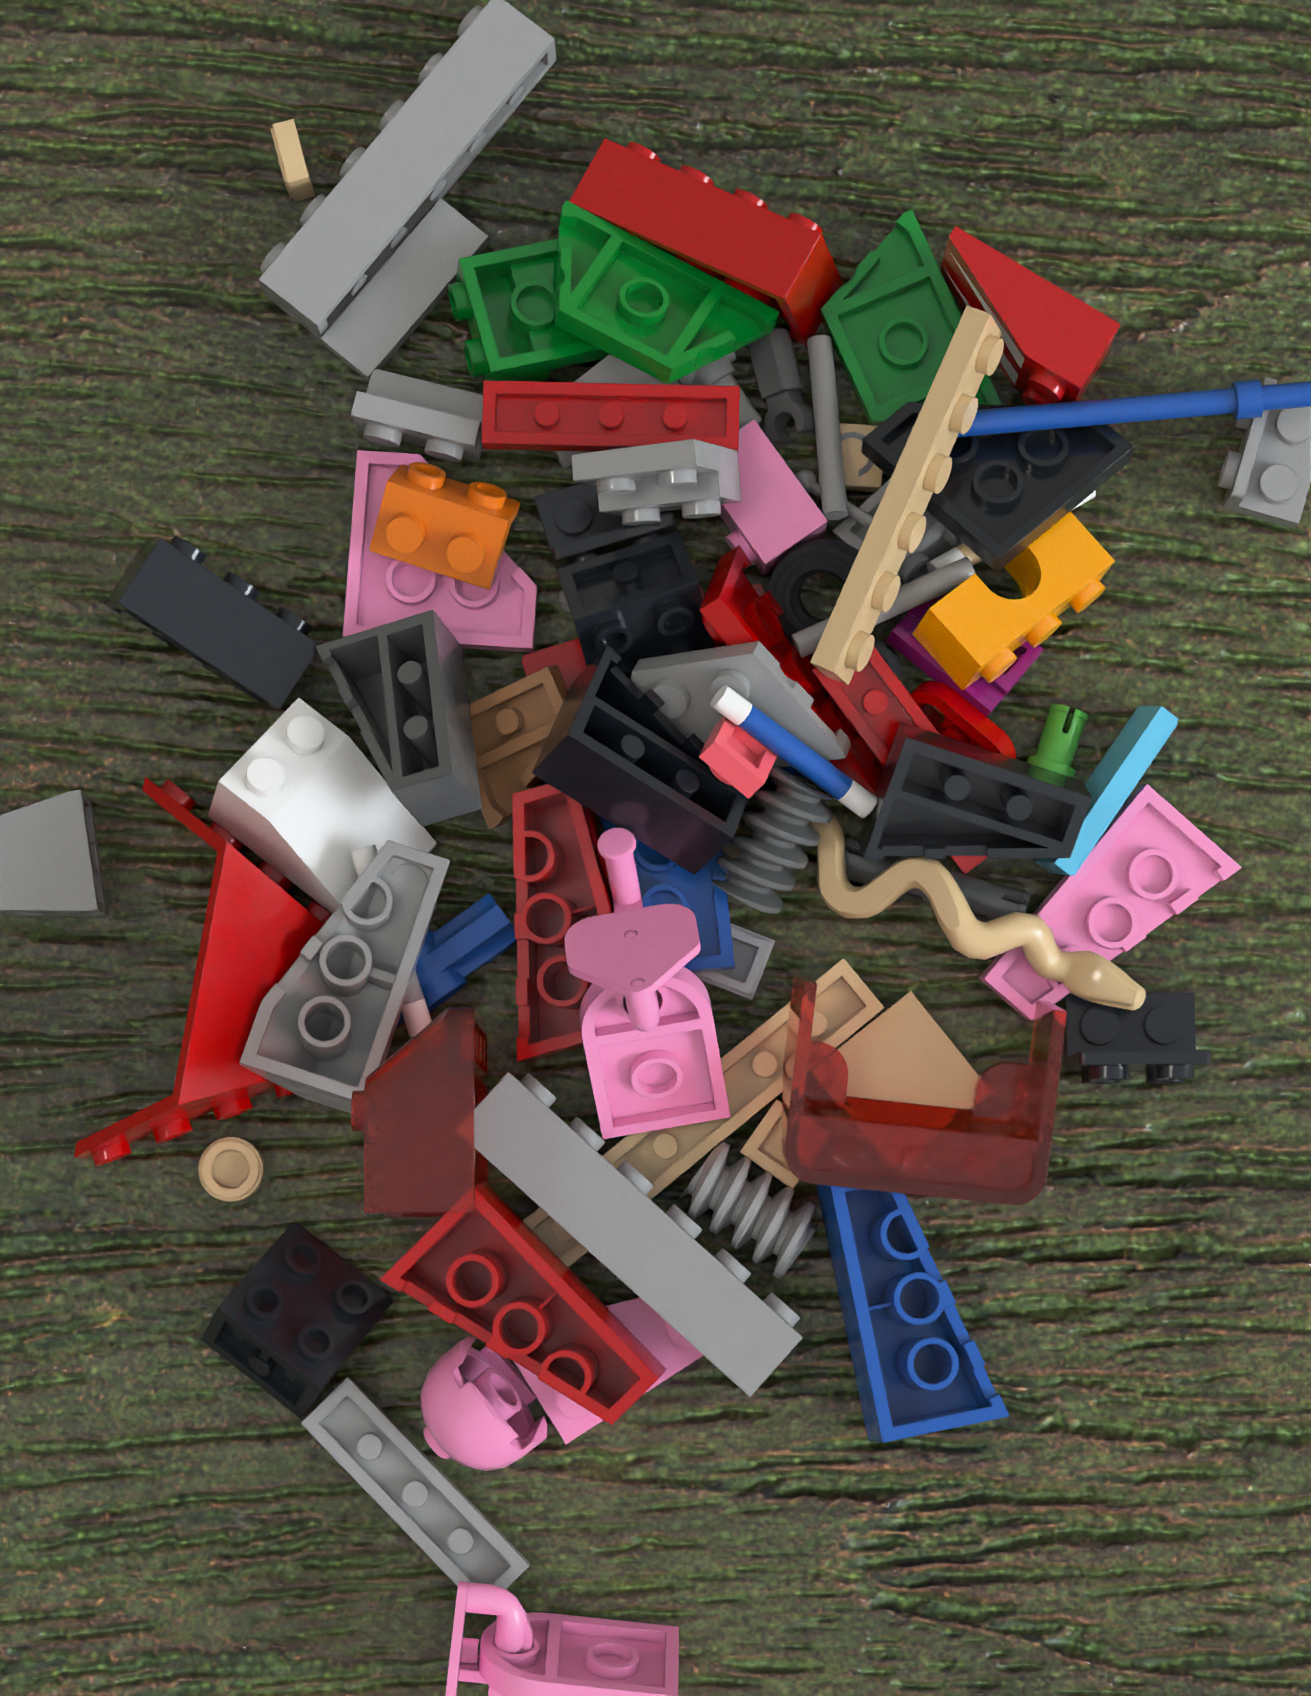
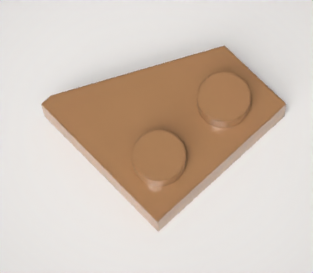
M557 665L547 666L469 704L482 805L480 810L489 830L507 824L512 817L513 793L534 788L540 780L539 777L532 774V771L568 693Z

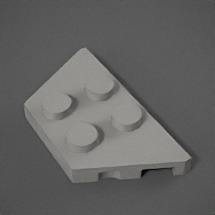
M760 641L639 659L632 671L631 681L643 694L651 688L664 701L665 704L659 710L686 738L694 733L704 744L706 743L714 725L723 717L722 714L710 706V703L717 691L724 685H727L826 760L846 758L851 747L849 737L841 728L833 733L811 709L814 699L797 681H793L785 676L780 668V663ZM778 756L773 764L775 767L791 766Z

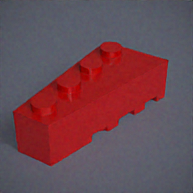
M486 1182L473 1186L379 1279L398 1292L403 1291L427 1306V1310L449 1324L454 1323L486 1343V1347L506 1360L509 1358L537 1375L540 1381L610 1425L617 1421L667 1370Z

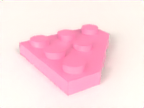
M357 450L343 637L433 609L462 648L534 652L538 589L536 584L521 567L519 568L505 551L502 554L495 583L490 590L369 551L387 480L401 464L409 465L413 462H428L420 454Z

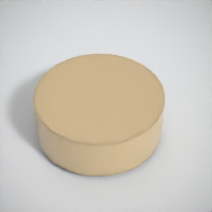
M225 1137L214 1141L205 1149L199 1161L198 1173L202 1186L211 1196L222 1201L238 1202L251 1197L260 1188L265 1176V1163L260 1151L252 1143L241 1138Z

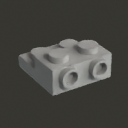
M690 439L571 455L573 481L595 485L597 487L599 512L622 516V524L626 526L661 522V512L682 509L683 518L714 517L721 515L720 505L742 502L737 450Z

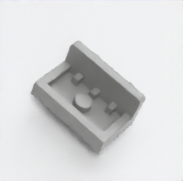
M380 369L372 371L366 393L357 391L351 417L357 429L364 432L363 437L365 439L390 447H399L401 441L425 447L424 452L426 454L451 462H461L462 456L476 460L480 459L483 448V395Z

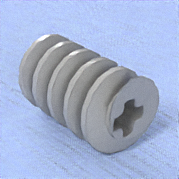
M723 1141L713 1149L678 1201L688 1194L692 1195L688 1216L696 1219L709 1209L713 1210L709 1230L714 1234L733 1224L735 1228L730 1245L736 1250L751 1239H754L756 1244L752 1261L756 1264L761 1263L772 1254L778 1256L773 1276L781 1279L820 1225V1223L814 1227L810 1225L815 1205L807 1201L793 1212L789 1210L794 1190L786 1186L772 1197L769 1196L768 1192L773 1175L765 1171L749 1182L747 1175L751 1160L744 1156L730 1167L725 1165L730 1145Z

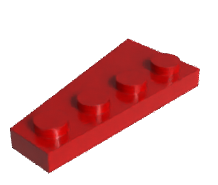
M740 545L719 558L699 609L707 632L721 645L731 646L760 641L780 663V668L785 676L793 681H797L814 699L811 709L833 733L841 728L849 737L851 747L846 758L829 760V762L870 793L874 794L878 786L882 766L829 696L825 697L821 691L822 686L810 671L814 667L810 663L813 657L812 654L801 658L796 647H792L784 635L782 624L778 618L784 612L771 592L767 591L759 596L742 570L752 563Z

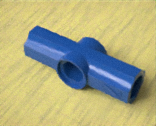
M490 893L437 931L428 930L415 970L429 1012L463 989L469 983V976L486 964L491 963L494 958L506 952L517 943L513 925ZM402 1011L396 1029L405 1023Z

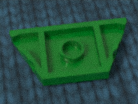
M567 200L562 205L558 221L555 326L665 384L672 383L770 334L775 328L780 311Z
M912 209L900 216L896 221L894 229L875 251L871 250L857 266L855 274L845 286L839 287L821 308L820 313L822 322L828 335L832 337V344L869 425L879 426L908 402L924 403L962 317ZM984 375L975 396L978 399V404L1002 405L990 377Z

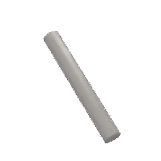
M815 335L807 340L822 514L827 520H840L848 516L833 344L832 337L828 335Z
M966 556L901 585L892 607L887 612H880L875 625L954 590L975 573L969 558ZM829 618L791 635L801 658L815 652Z

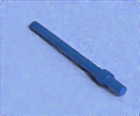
M1259 379L1233 381L1231 387L1225 389L977 410L973 424L968 432L964 435L958 434V437L1232 414L1235 420L1261 418L1263 411L1311 407V382L1261 385Z

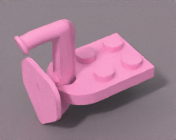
M624 828L609 829L601 834L598 839L597 848L600 855L605 859L614 913L582 919L568 929L564 938L569 972L575 977L592 983L581 1002L580 1024L602 1138L608 1139L729 1118L731 1116L710 997L703 982L692 971L684 967L701 949L695 914L689 908L678 904H660L643 907L633 854L636 848L635 837L629 830Z
M458 1581L445 1696L457 1695L458 1681L488 1684V1696H678V1626L543 1612L526 1613L518 1598L505 1588L492 1584ZM466 1612L497 1615L496 1621L489 1625L481 1636L479 1655H477L479 1639L463 1637Z

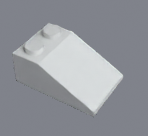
M300 698L278 718L218 781L208 813L212 820L332 914L340 905L343 896L358 879L350 852L375 844L377 852H379L387 840L427 853H431L437 844L426 829L417 822L391 792L387 782L351 738Z

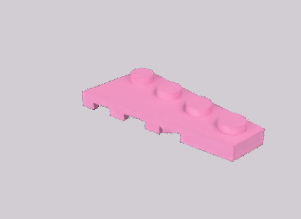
M1143 784L1139 786L1118 811L1077 873L1072 876H1064L1033 914L1039 915L1052 929L1056 945L1062 951H1092L1111 961L1120 953L1127 952L1145 939L1146 935L1171 916L1178 915L1197 901L1200 895L1219 881L1226 880L1242 867L1148 784ZM1021 947L997 955L979 977L984 984L1023 1018L1031 1021L1070 993L1061 981L1049 980L1037 975L1026 959Z

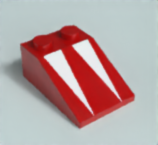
M955 226L948 237L940 271L963 311L968 305L990 313L1003 333L1001 338L1004 340L1003 353L998 365L1012 387L1023 393L1021 400L1026 405L1079 401L1104 361L1121 324Z

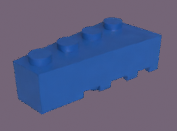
M890 1169L816 1185L868 1441L885 1443L1010 1416L1000 1394H996L983 1366L985 1362L975 1341L970 1339L954 1305L956 1301L946 1280L942 1279L928 1250L930 1246L894 1170Z

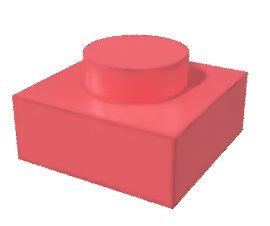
M723 716L714 725L699 758L709 766L712 773L720 781L727 785H732L749 799L765 784L777 755Z

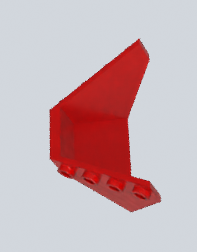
M145 777L142 791L217 853L172 1095L76 1142L74 1158L85 1160L92 1157L95 1166L107 1164L132 1154L129 1143L153 1134L157 1144L193 1131L189 1120L214 1112L216 1120L220 1121L249 1111L253 1108L250 1098L274 1089L277 1098L294 1094L241 1066L240 1060L261 1001L274 984H278L300 956V951L310 938L318 933L332 915L315 900H312L304 908L287 893L294 883L264 860L256 867L239 852L244 846L242 842L215 821L208 827L194 816L190 811L197 803L169 779L159 788Z

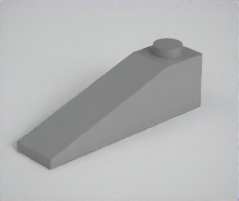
M387 840L343 896L337 909L318 933L310 938L300 951V956L278 984L275 983L261 1001L240 1060V1065L304 1099L366 1119L450 860Z

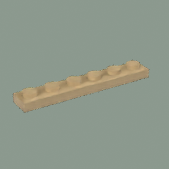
M967 305L810 661L813 666L828 678L849 685L854 672L862 671L870 659L875 641L871 633L880 612H887L895 602L900 588V576L897 574L906 553H913L923 538L926 528V517L923 514L932 494H939L948 481L952 468V458L949 455L958 434H966L973 424L978 408V399L975 396L984 375H992L1000 362L1004 348V340L1001 338L1003 333L990 313Z

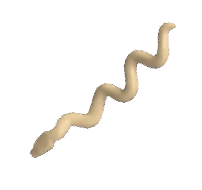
M833 814L830 823L826 824L810 822L821 836L816 846L817 884L821 897L831 910L844 918L872 917L883 912L909 890L914 888L920 889L929 899L939 926L950 945L964 956L986 960L1021 947L1026 959L1037 975L1049 980L1061 981L1069 992L1084 1000L1133 1011L1139 1009L1146 998L1145 989L1131 979L1126 972L1103 956L1085 950L1075 952L1062 951L1056 945L1052 929L1039 915L1011 912L987 922L976 919L957 882L938 860L925 859L924 856L907 857L896 861L869 883L860 887L853 886L849 882L846 872L843 828L836 816ZM739 822L735 834L750 836L751 833L746 832L742 827V823ZM731 842L722 848L732 858H738L740 852Z

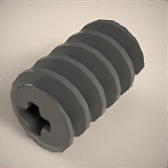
M772 766L769 776L778 785L776 790L759 788L753 794L765 807L763 813L743 811L741 818L753 831L750 836L734 835L730 842L740 852L738 858L718 855L715 862L728 876L725 881L711 879V882L730 896L761 912L776 914L780 913L783 902L773 889L792 891L796 883L792 874L785 867L802 869L805 868L808 862V857L797 844L817 846L821 836L810 822L830 823L833 818V812L822 800H832L828 794L803 778L779 767Z

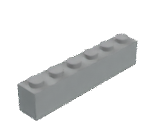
M490 0L484 8L477 5L470 10L457 30L458 40L445 55L438 52L430 58L419 74V87L406 102L399 99L390 106L379 123L378 128L381 132L367 149L360 146L350 154L340 170L339 176L342 178L327 197L320 194L311 201L300 218L301 229L288 244L281 241L275 245L262 262L260 271L263 274L258 280L265 296L319 339L437 201L443 198L557 60L555 38L507 1Z
M508 1072L455 1131L751 1397L803 1338L792 1328L799 1321L800 1317L772 1292L762 1301L743 1283L749 1278L751 1273L725 1249L721 1248L714 1257L695 1240L702 1229L675 1204L665 1213L646 1195L654 1185L631 1164L624 1160L616 1169L597 1151L605 1144V1141L576 1116L569 1125L561 1120L549 1109L557 1098L531 1074L527 1073L519 1082Z

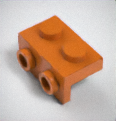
M413 462L409 465L401 464L387 480L369 551L490 590L495 583L510 525L518 514L520 502L506 497L507 493L502 488L490 483L472 482L468 485L447 478L444 470L432 464Z

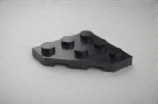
M906 403L862 439L861 453L889 478L892 477L924 403ZM978 404L977 410L1016 407L1018 405ZM1108 424L957 437L949 455L952 458V468L948 481L939 494H932L926 510L993 570L998 572L1131 461L1134 447Z

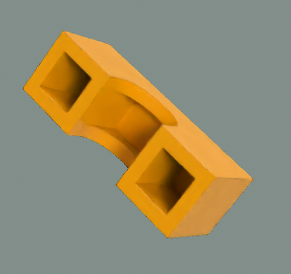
M1070 511L1004 566V569L1017 582L1021 590L1022 599H1006L996 595L974 573L930 607L912 634L962 691L981 676L988 683H991L1016 661L1017 657L1013 651L1025 641L1033 648L1037 647L1062 624L1057 617L1071 606L1077 613H1080L1094 602L1106 589L1100 580L1115 560Z

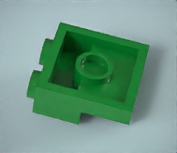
M558 239L459 258L456 283L448 284V297L455 321L467 320L472 339L464 341V355L469 374L472 378L483 376L485 381L542 382L548 380L551 369L604 359L609 355L603 350L555 326Z

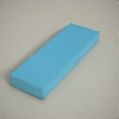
M1138 706L1085 783L1092 796V800L1071 857L1034 858L1033 861L1049 873L1065 876L1075 875L1177 726L1178 718L1162 706Z

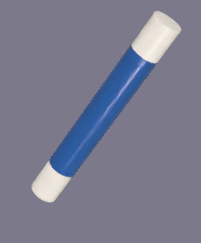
M724 685L714 695L710 703L712 708L859 817L865 818L874 809L877 803L876 796L730 687Z

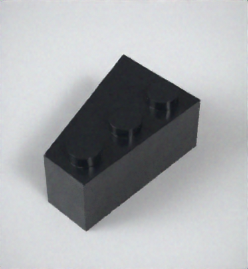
M607 644L572 682L532 774L615 826L629 830L636 839L695 875L733 839L748 798L732 785H727L720 781L712 773L709 766L699 758L705 744L694 733L686 738L659 710L665 704L664 701L651 688L643 694L616 666L622 658Z

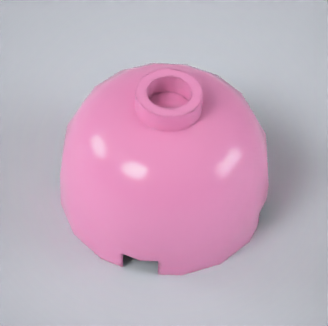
M467 1336L437 1360L429 1369L421 1390V1412L426 1427L423 1429L424 1437L431 1449L443 1459L451 1457L463 1466L484 1471L505 1468L522 1458L547 1438V1422L544 1415L534 1422L528 1405L536 1399V1396L516 1367L508 1359L506 1360L486 1346L480 1351L471 1347L476 1338Z

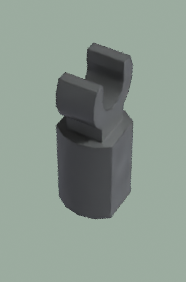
M782 328L773 329L770 334L747 346L761 400L767 403L768 406L764 419L766 436L771 443L787 444L790 442V436L787 431L789 418L793 416L797 432L811 434L815 432L814 413L811 406L802 400L801 393L804 392V386L790 332Z

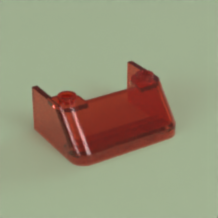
M794 974L782 1073V1153L787 1166L796 1177L807 1183L1006 1205H1021L1039 1195L1045 1186L1048 1175L1067 1017L1066 1010L1048 1001H1036L1029 1064L1001 1062L988 1067L976 1082L972 1110L846 1096L848 1067L844 1057L833 1046L825 1042L811 1040L817 983L807 975Z
M447 1008L371 1072L365 1079L364 1090L352 1092L353 1132L364 1131V1213H385V1218L443 1217L447 1212H475V1185L483 1182L489 1185L488 1159L475 1149V1108L488 1095L487 1024L476 1008Z

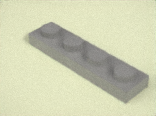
M350 1376L301 1423L457 1586L458 1581L492 1584L507 1589L530 1566L531 1563Z

